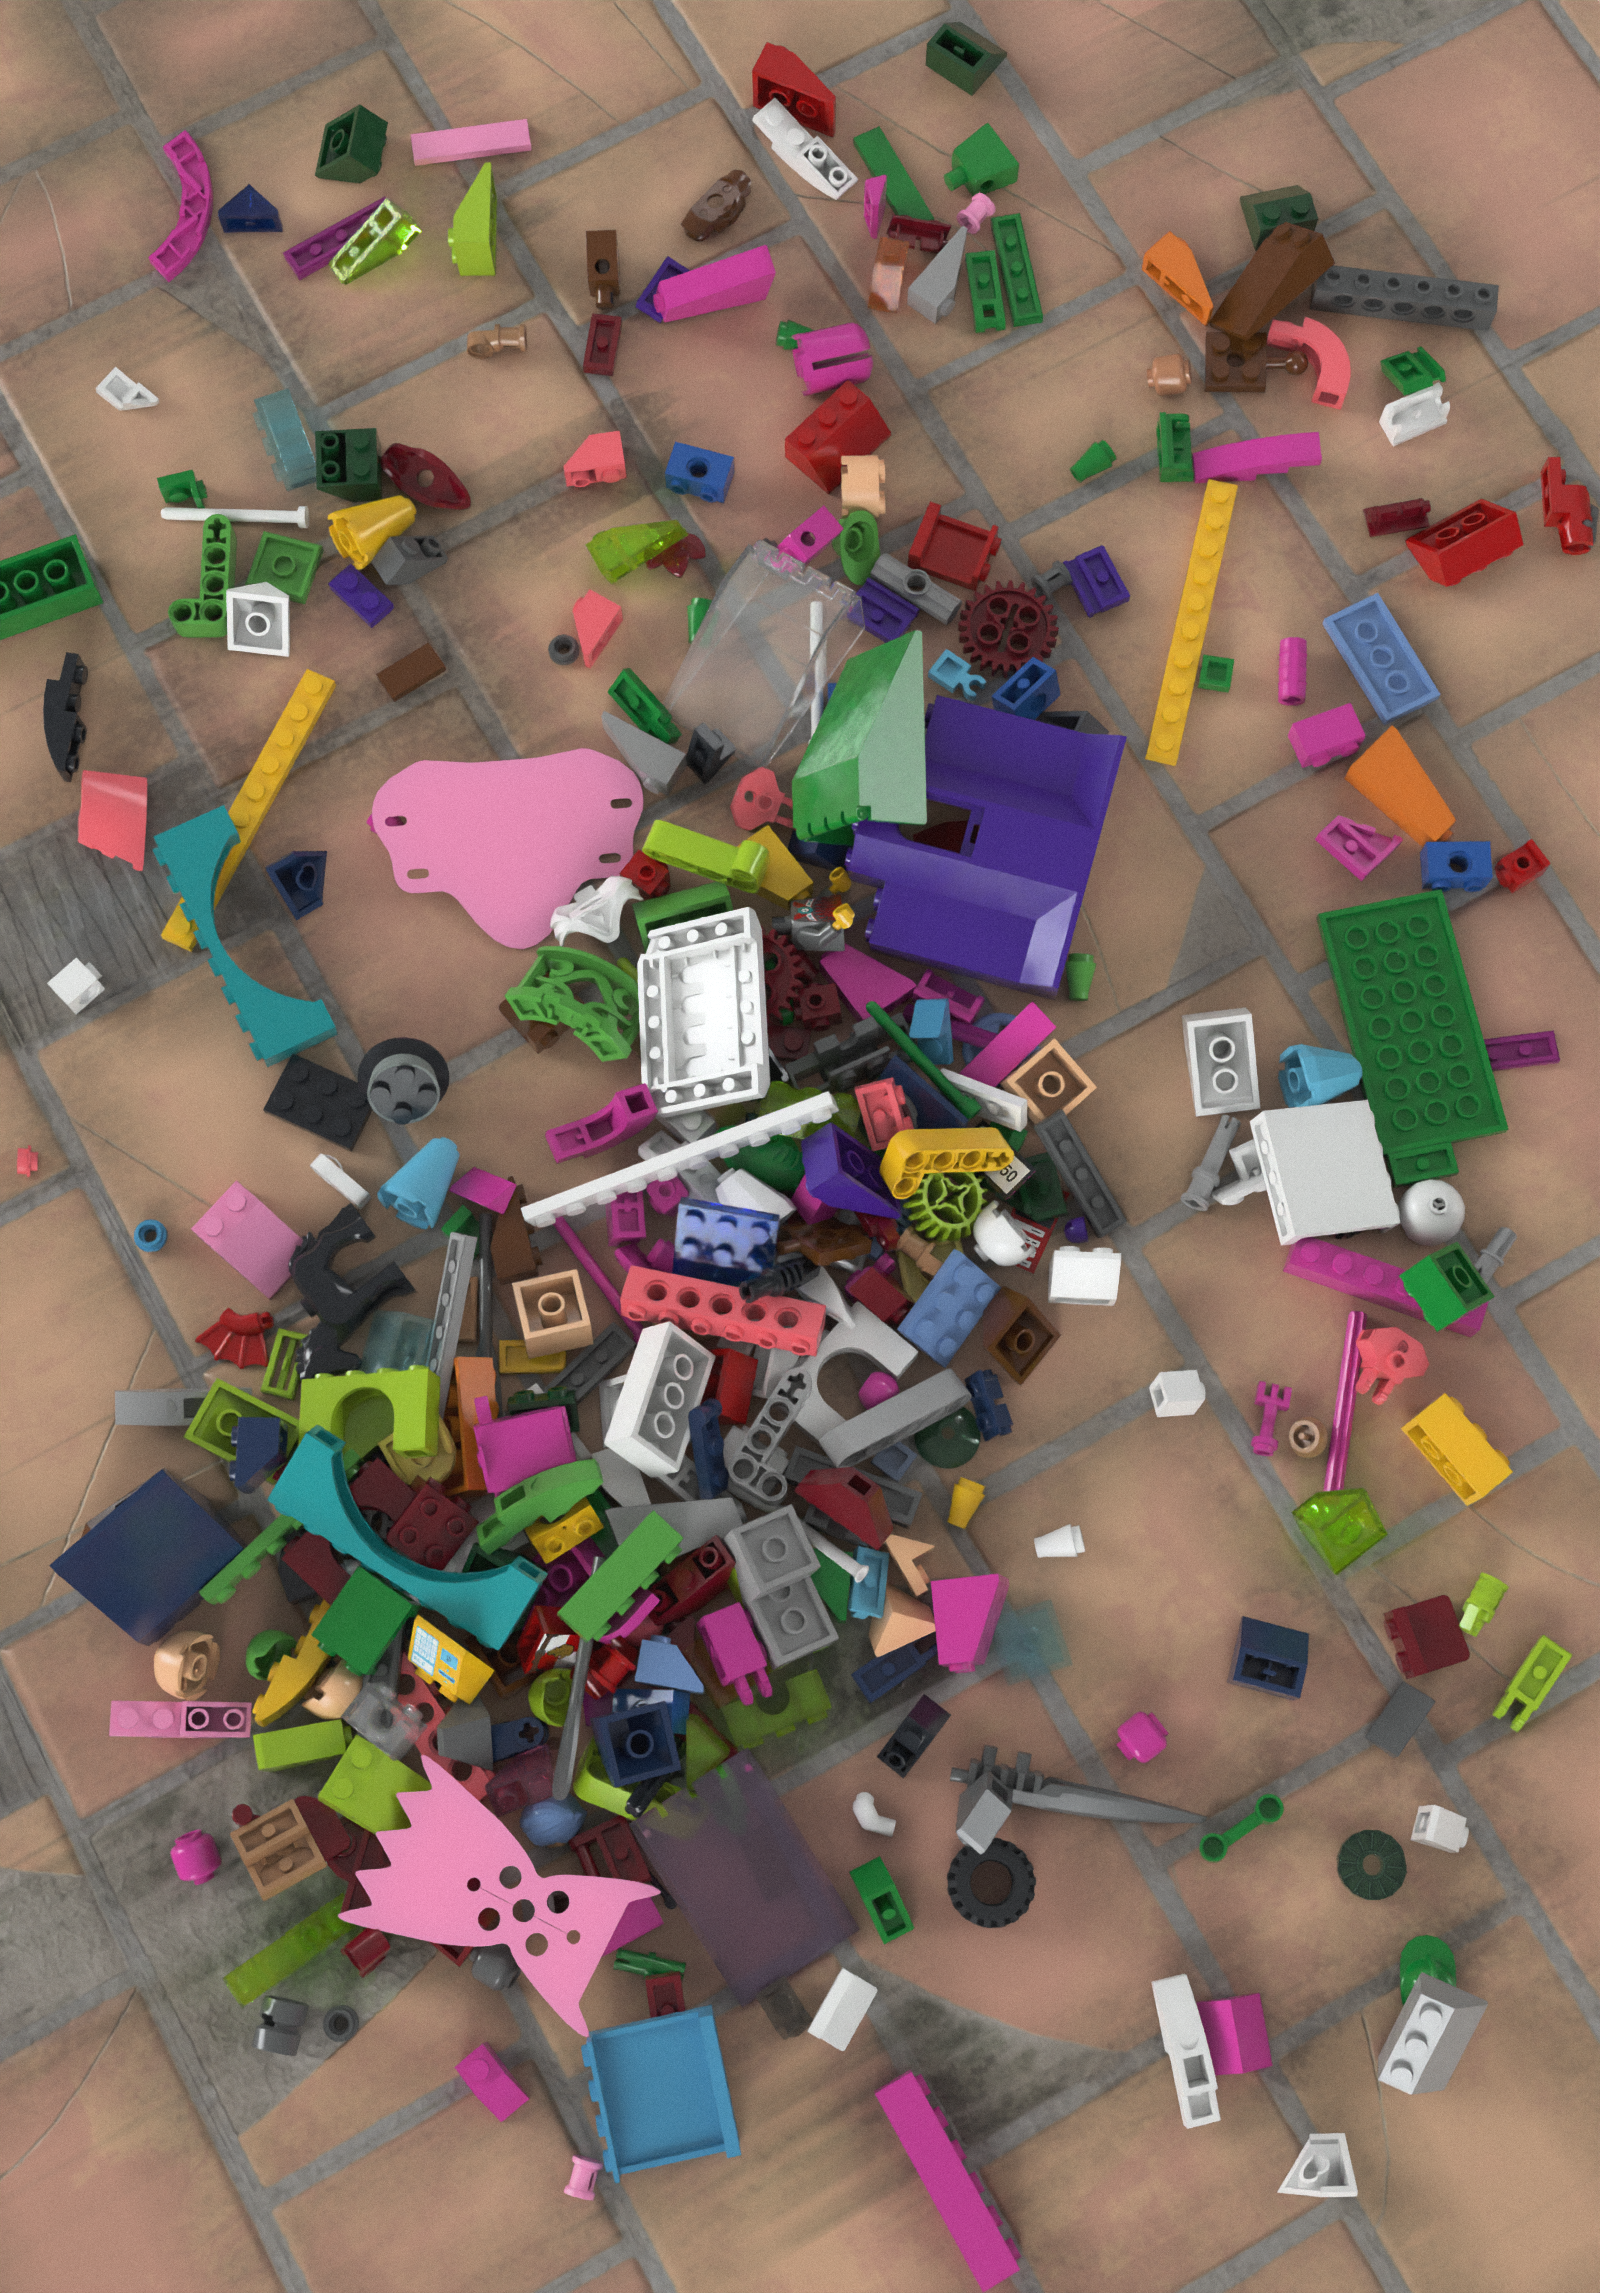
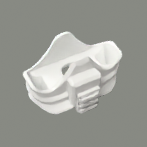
M610 876L596 891L592 885H589L573 895L576 902L555 908L551 917L550 928L554 929L555 939L559 941L561 947L564 946L567 935L574 932L588 934L602 942L610 943L619 936L620 916L625 902L631 898L642 901L643 898L639 895V890L632 885L631 879L621 876Z

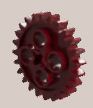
M1009 580L1007 588H1003L1000 581H996L995 590H992L986 584L984 585V595L975 591L973 595L974 601L966 600V610H961L960 619L962 621L958 622V631L962 632L959 634V643H965L963 645L964 654L972 652L970 657L971 664L978 660L981 661L980 671L989 666L992 667L991 676H994L998 670H1002L1003 677L1007 678L1009 671H1014L1015 674L1032 657L1043 662L1042 657L1050 658L1052 651L1050 648H1055L1057 639L1054 637L1058 636L1059 628L1054 626L1057 624L1058 617L1051 615L1054 607L1052 604L1044 606L1045 595L1038 598L1035 597V587L1026 592L1024 591V582L1017 589L1014 588L1012 580ZM1013 606H1017L1018 610L1014 617L1013 627L1009 631L1004 651L999 652L998 649L1002 642L1003 632L1007 628ZM1000 608L1004 610V613L995 614L991 610ZM1030 617L1034 622L1025 623L1021 618ZM991 635L995 640L986 641L982 636ZM1014 644H1021L1025 647V649L1019 651L1013 649L1011 646Z
M760 925L763 940L765 989L772 990L771 997L766 1001L767 1025L771 1027V1017L776 1016L779 1020H784L781 1011L783 1009L790 1012L793 1011L792 1006L789 1004L790 1000L800 1001L801 998L795 993V989L805 987L801 981L797 980V978L805 975V971L801 968H796L803 960L800 956H793L797 949L794 945L787 946L788 938L783 935L777 940L778 932L775 929H772L766 935V929ZM771 958H777V966L771 971H766V962Z

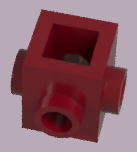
M812 983L806 985L801 990H797L798 996L801 999L798 1002H793L796 1021L803 1020L805 1029L821 1032L828 1030L831 1025L843 1023L835 983L826 985Z

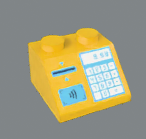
M418 1615L414 1620L408 1660L418 1667L414 1673L430 1685L434 1680L440 1683L442 1686L438 1691L455 1703L460 1698L470 1705L495 1670Z

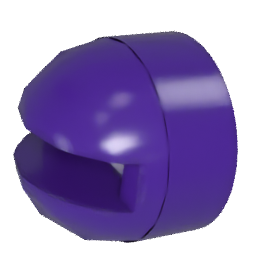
M1084 1216L1073 1218L1065 1224L1064 1232L1068 1241L1077 1244L1089 1242Z

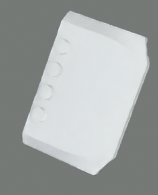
M746 907L650 930L648 938L651 941L646 954L640 955L637 963L642 1084L646 1083L658 1110L657 1115L667 1118L765 1097L770 1086L763 940L762 928L755 910Z

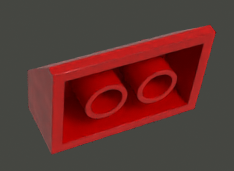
M847 380L785 438V457L829 495L841 484V466H847L841 464V456L871 455L891 436V431L871 399L852 382Z
M1484 499L1470 504L1405 540L1407 547L1429 579L1445 587L1460 583L1462 578L1473 572L1484 570L1488 564L1497 559L1510 556L1514 550L1524 545L1516 512Z

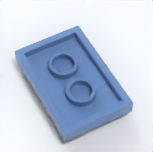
M953 1249L897 1330L934 1362L946 1368L982 1317L984 1309L1000 1291L1001 1287L962 1252Z

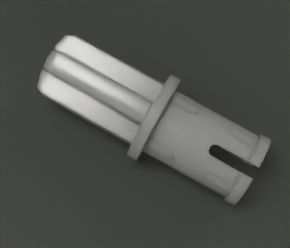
M1507 1227L1499 1228L1487 1248L1481 1249V1257L1474 1266L1486 1284L1498 1266L1502 1267L1504 1265L1503 1258L1517 1239V1235Z

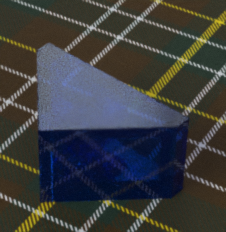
M250 184L218 210V217L224 233L283 232L278 209Z

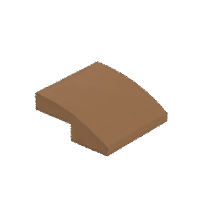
M294 1799L230 1833L263 1901L327 1866Z

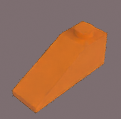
M1169 231L1145 252L1141 270L1204 326H1207L1211 320L1214 308L1192 250L1185 240L1176 237Z

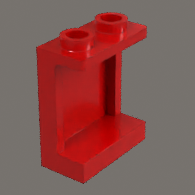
M930 501L908 553L907 566L913 570L925 571L928 575L977 591L980 581L985 583L991 569V565L988 564L990 556L996 557L1002 541L1001 538H998L999 526L993 525L991 531L942 515V505Z

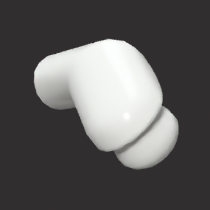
M867 1792L859 1793L853 1802V1812L861 1827L868 1831L892 1837L896 1820L879 1816L873 1805L874 1797Z

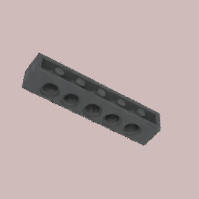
M1332 265L1312 283L1310 310L1488 331L1497 312L1499 285Z

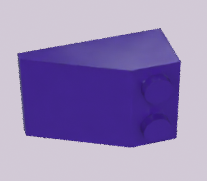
M832 1122L801 1141L802 1163L806 1174L805 1185L813 1198H818L830 1207L898 1219L902 1216L899 1199L892 1195L879 1173L883 1158Z

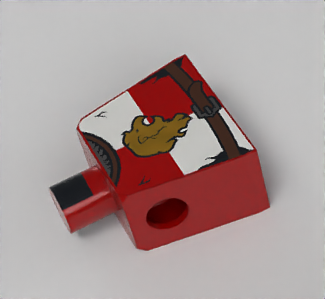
M535 1605L516 1644L524 1674L548 1671L554 1668L573 1667L575 1665L580 1636L557 1616L558 1611L562 1607Z

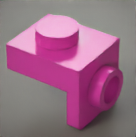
M678 1176L663 1182L655 1180L645 1188L651 1196L648 1200L656 1212L671 1217L682 1210L679 1203L689 1196V1191Z

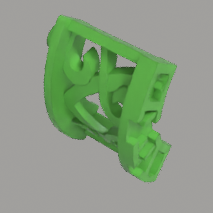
M561 946L539 947L536 952L538 957L517 987L509 988L505 994V998L520 1021L536 1020L556 1026L559 1022H562L575 1029L573 1034L586 1043L599 1057L601 1062L627 1058L632 1051L630 1045L640 1031L638 983L615 965L593 954ZM576 982H591L600 990L605 1004L600 1002L582 1004L574 1000L573 993L567 985ZM628 1013L632 1016L630 1021L624 1017L627 1016ZM617 1026L623 1030L621 1034L617 1031Z

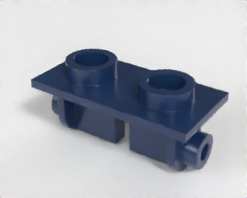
M992 1369L978 1370L965 1378L966 1388L972 1395L970 1401H972L976 1413V1424L983 1435L984 1441H989L997 1435L1005 1436L1012 1433L1011 1426L1014 1424L1006 1403L996 1406L994 1400L1004 1397L997 1374L993 1375Z

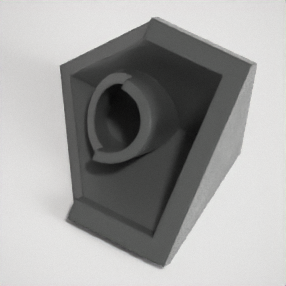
M478 1694L470 1705L459 1698L437 1726L438 1754L493 1771L490 1715Z

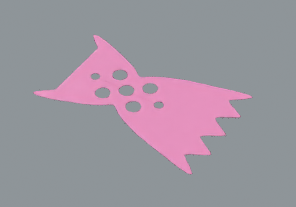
M421 1755L423 1767L432 1789L419 1792H398L396 1794L412 1826L407 1829L379 1831L376 1833L378 1840L390 1859L391 1866L381 1869L356 1871L355 1875L370 1897L372 1904L368 1907L343 1912L338 1917L343 1921L362 1927L379 1929L380 1931L437 1944L457 1946L507 1944L517 1965L556 2013L577 2033L589 2037L587 2025L579 2008V2001L628 1903L658 1895L661 1891L652 1885L616 1878L584 1875L540 1877L537 1875L527 1853L504 1824L440 1765L428 1756ZM507 1866L517 1867L522 1876L520 1884L512 1889L505 1888L499 1878L500 1872ZM474 1877L478 1878L481 1883L480 1888L477 1891H470L467 1887L468 1880ZM554 1891H563L569 1897V1906L563 1913H553L547 1906L548 1896ZM521 1899L529 1900L535 1908L534 1916L527 1922H520L513 1916V1905ZM485 1908H494L500 1915V1923L494 1930H484L478 1923L479 1913ZM571 1930H576L580 1934V1940L576 1944H571L567 1940V1934ZM533 1933L543 1934L548 1941L547 1950L540 1956H533L526 1949V1940Z

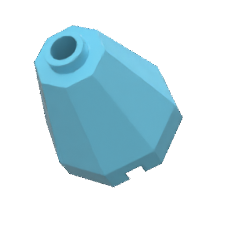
M1300 1044L1289 1046L1280 1054L1279 1063L1285 1062V1070L1279 1071L1278 1080L1285 1104L1289 1108L1327 1104L1355 1088L1362 1078L1360 1062L1349 1053Z

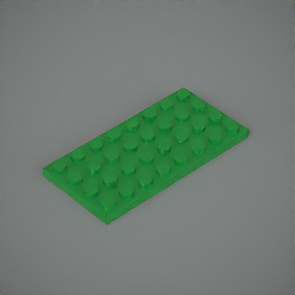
M1442 889L1319 913L1316 917L1352 1054L1362 1066L1360 1084L1364 1099L1368 1100L1370 1111L1373 1112L1375 1117L1374 1126L1378 1141L1383 1147V1157L1391 1153L1450 1141L1452 1144L1506 1133L1509 1128Z

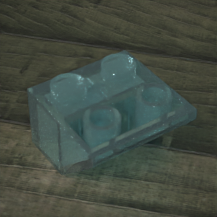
M375 1310L361 1358L362 1367L359 1371L369 1374L377 1373L379 1368H393L397 1371L408 1370V1367L412 1365L426 1366L434 1320L404 1312Z

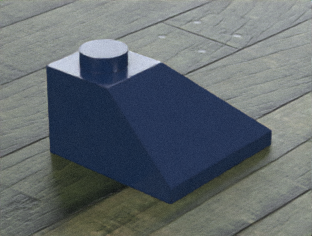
M665 1701L590 1718L597 1751L613 1788L681 1770Z

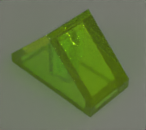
M689 1714L686 1720V1790H694L729 1755L731 1749L697 1714Z

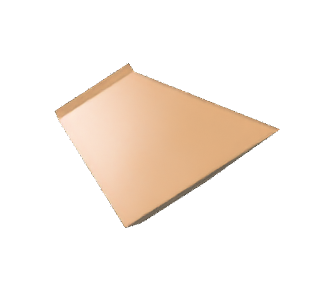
M888 1582L886 1583L883 1617H872L868 1634L876 1657H880L936 1631L934 1615L930 1607Z

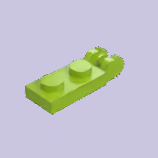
M1541 1635L1505 1689L1506 1694L1501 1698L1492 1715L1501 1719L1509 1710L1514 1699H1516L1524 1706L1513 1718L1510 1728L1518 1732L1532 1712L1537 1711L1572 1657V1654L1545 1635Z

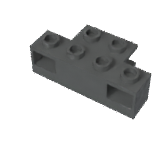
M902 1013L890 1017L909 1037L910 1029ZM871 1016L852 1025L854 1032L850 1033L851 1037L839 1043L834 1033L814 1042L813 1053L788 1063L784 1067L790 1077L788 1082L798 1102L828 1091L830 1094L837 1091L839 1094H843L855 1088L856 1083L865 1078L869 1081L877 1079L895 1055L906 1064L911 1063L913 1060L902 1048L890 1053L888 1046L878 1049V1045L892 1038ZM910 1038V1039L916 1044V1046L918 1047V1045H917L915 1039H914V1038ZM820 1073L824 1084L801 1093L797 1082Z
M796 1446L784 1477L787 1484L797 1487L810 1470L836 1467L830 1458ZM855 1468L881 1486L892 1523L910 1530L923 1493ZM813 1504L809 1505L804 1523L816 1531L853 1545L867 1548L868 1544L863 1542L860 1537L843 1525L835 1522L829 1515Z

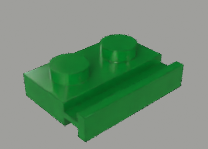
M1422 346L1417 347V352L1411 354L1409 351L1380 361L1381 371L1404 396L1433 386V381H1446L1445 370Z

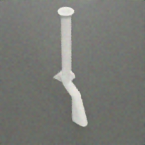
M729 1477L728 1489L726 1490L759 1510L772 1513L788 1506L764 1504L735 1486ZM799 1518L810 1544L854 1577L856 1583L861 1582L866 1577L869 1566L859 1564Z

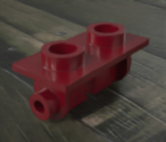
M893 215L886 234H888V242L893 243L895 247L914 249L916 240H920L921 251L938 254L948 243L946 238L951 225L936 220L916 219L908 215Z
M1423 498L1363 509L1370 537L1430 526L1427 513L1431 511V505L1429 500L1424 501Z

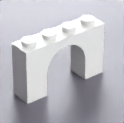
M859 1301L852 1307L849 1306L856 1324L853 1330H850L840 1322L831 1332L825 1329L821 1337L817 1356L810 1355L808 1357L803 1355L793 1367L803 1368L810 1374L812 1378V1391L792 1424L819 1447H821L819 1441L824 1434L846 1422L842 1416L822 1399L818 1391L817 1378L827 1361L841 1354H858L869 1359L884 1373L890 1374L897 1382L918 1356V1351ZM798 1379L796 1382L790 1380L791 1392L787 1398L791 1402L796 1389L801 1388L804 1390L802 1379ZM774 1407L785 1418L788 1417L789 1412L785 1407Z

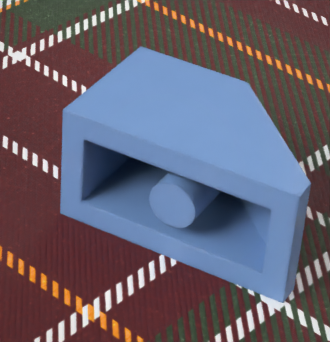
M651 1635L650 1641L642 1639L634 1680L636 1683L704 1695V1685L678 1647L670 1644L671 1638Z

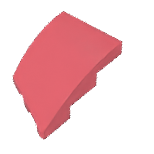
M83 770L81 806L78 816V843L91 849H97L112 859L115 856L133 864V869L142 871L146 837L147 778Z

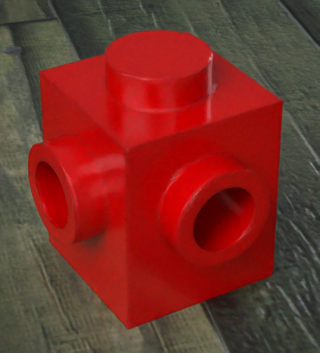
M639 849L619 873L621 877L632 880V885L639 890V895L643 900L664 896L671 887L668 865L650 858Z

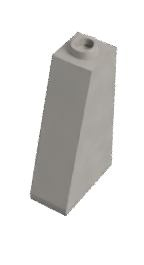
M732 1497L617 1507L605 1510L618 1547L654 1510L683 1537L682 1542L678 1545L683 1550L676 1558L696 1551L715 1535H718L722 1540L732 1529L748 1522L742 1504L738 1503L735 1505Z

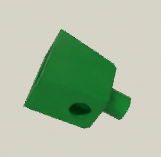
M986 123L954 149L951 165L953 170L944 175V181L951 191L964 185L972 196L978 193L987 194L1017 182L1019 163L990 124Z

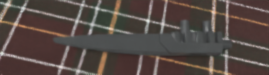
M984 1745L981 1761L975 1758L970 1759L969 1770L952 1767L950 1781L965 1783L968 1788L989 1770L1013 1792L1012 1804L1053 1812L1101 1819L1152 1823H1203L1207 1819L1206 1816L1125 1793L1064 1781L1063 1779L1048 1777L1044 1780L1042 1771H1029L1032 1754L1027 1752H1018L1015 1768L1008 1767L1007 1764L1002 1763L1001 1765H996L995 1760L998 1748L992 1745Z

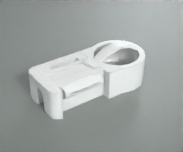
M320 1153L310 1164V1167L321 1178L345 1196L359 1210L371 1199L370 1194L343 1172L342 1165L336 1158ZM328 1158H330V1159L336 1161L337 1164L340 1166V1168L337 1167V1166H336L331 1160H329Z

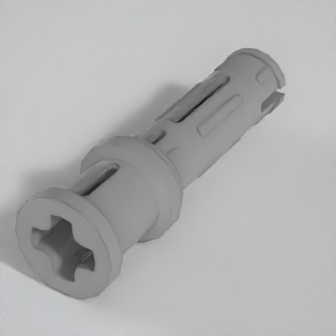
M1222 1115L1201 1166L1193 1169L1191 1174L1193 1179L1188 1191L1183 1193L1180 1198L1188 1207L1198 1211H1207L1209 1207L1207 1201L1214 1187H1218L1220 1182L1219 1170L1241 1125L1238 1119L1232 1117L1231 1122H1229L1230 1116Z

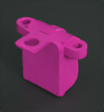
M487 1396L474 1398L479 1423L473 1426L478 1446L477 1458L479 1467L483 1469L488 1494L494 1493L496 1498L509 1488L531 1476L577 1461L565 1406L543 1407L492 1420Z

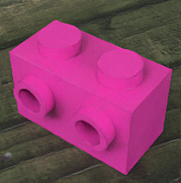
M1351 703L1295 722L1288 733V738L1302 768L1313 765V767L1322 766L1329 762L1332 757L1342 755V757L1350 756L1360 749L1366 736Z

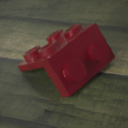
M417 1475L409 1485L416 1492V1495L386 1534V1540L418 1564L443 1571L479 1521L470 1512L473 1506L458 1495L451 1499L444 1494L447 1488L430 1476L426 1481Z
M1441 1595L1383 1614L1386 1634L1390 1640H1393L1397 1651L1395 1654L1396 1662L1401 1673L1405 1674L1406 1679L1469 1659L1470 1652L1448 1596Z

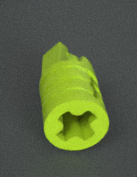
M1483 1572L1480 1573L1479 1580L1475 1583L1470 1597L1467 1598L1462 1608V1611L1465 1613L1459 1624V1627L1465 1633L1477 1637L1485 1622L1490 1623L1495 1615V1610L1499 1607V1603L1504 1597V1593L1509 1588L1499 1579Z

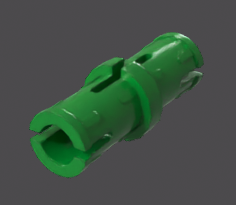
M620 1947L617 1950L616 1958L628 1961L616 1959L613 1970L643 1975L645 1980V1976L671 1972L670 1970L684 1973L686 1962L656 1957L657 1953L649 1952V1955Z

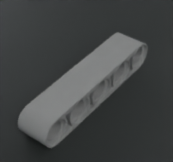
M946 1369L834 1427L824 1434L819 1444L836 1468L852 1467L956 1412L969 1402L972 1395L953 1369Z

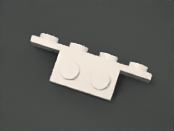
M1254 1139L1229 1150L1239 1180L1212 1192L1214 1200L1228 1206L1240 1203L1244 1200V1196L1254 1191L1262 1192L1267 1190Z

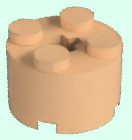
M878 455L841 456V464L847 465L841 466L842 519L847 518L857 510L867 511L874 518H879V514H885L884 490H879V483H885L884 459L879 460Z

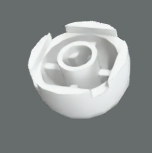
M1428 1179L1415 1183L1402 1195L1398 1203L1399 1219L1402 1228L1406 1231L1405 1234L1409 1239L1420 1245L1436 1246L1447 1242L1459 1232L1465 1219V1205L1461 1195L1452 1185L1442 1180Z
M994 1200L978 1214L973 1225V1235L977 1241L973 1248L985 1262L991 1259L997 1265H1017L1036 1252L1033 1244L1027 1248L1024 1242L1028 1238L1026 1233L1006 1209L1001 1212L996 1209L1000 1203Z

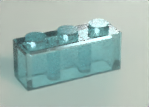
M289 388L254 399L258 411L252 414L258 431L264 429L267 437L262 438V442L267 456L274 455L276 463L271 464L277 482L283 480L287 491L316 482V462Z

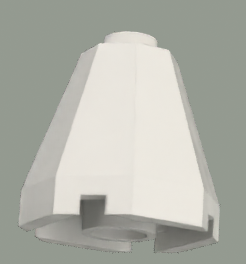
M731 1168L717 1179L720 1185L715 1189L734 1242L742 1252L749 1250L773 1232L772 1230L776 1226L783 1224L797 1210V1207L788 1197L743 1168L738 1171Z

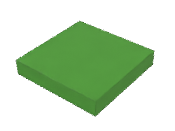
M264 531L245 586L268 582L289 595V601L306 604L324 549L322 545Z

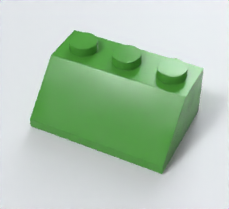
M712 882L632 904L645 954L651 941L648 938L650 930L733 911L729 891L725 884L719 882Z

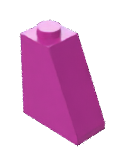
M846 943L844 944L845 951H826L821 956L822 960L819 961L820 973L828 984L835 983L838 997L857 1022L871 1017L866 1011V1004L869 1001H875L889 1014L913 997V992L917 986L913 980Z

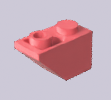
M620 431L592 434L587 437L563 466L567 487H585L590 483L603 481L614 483L620 479L627 478Z

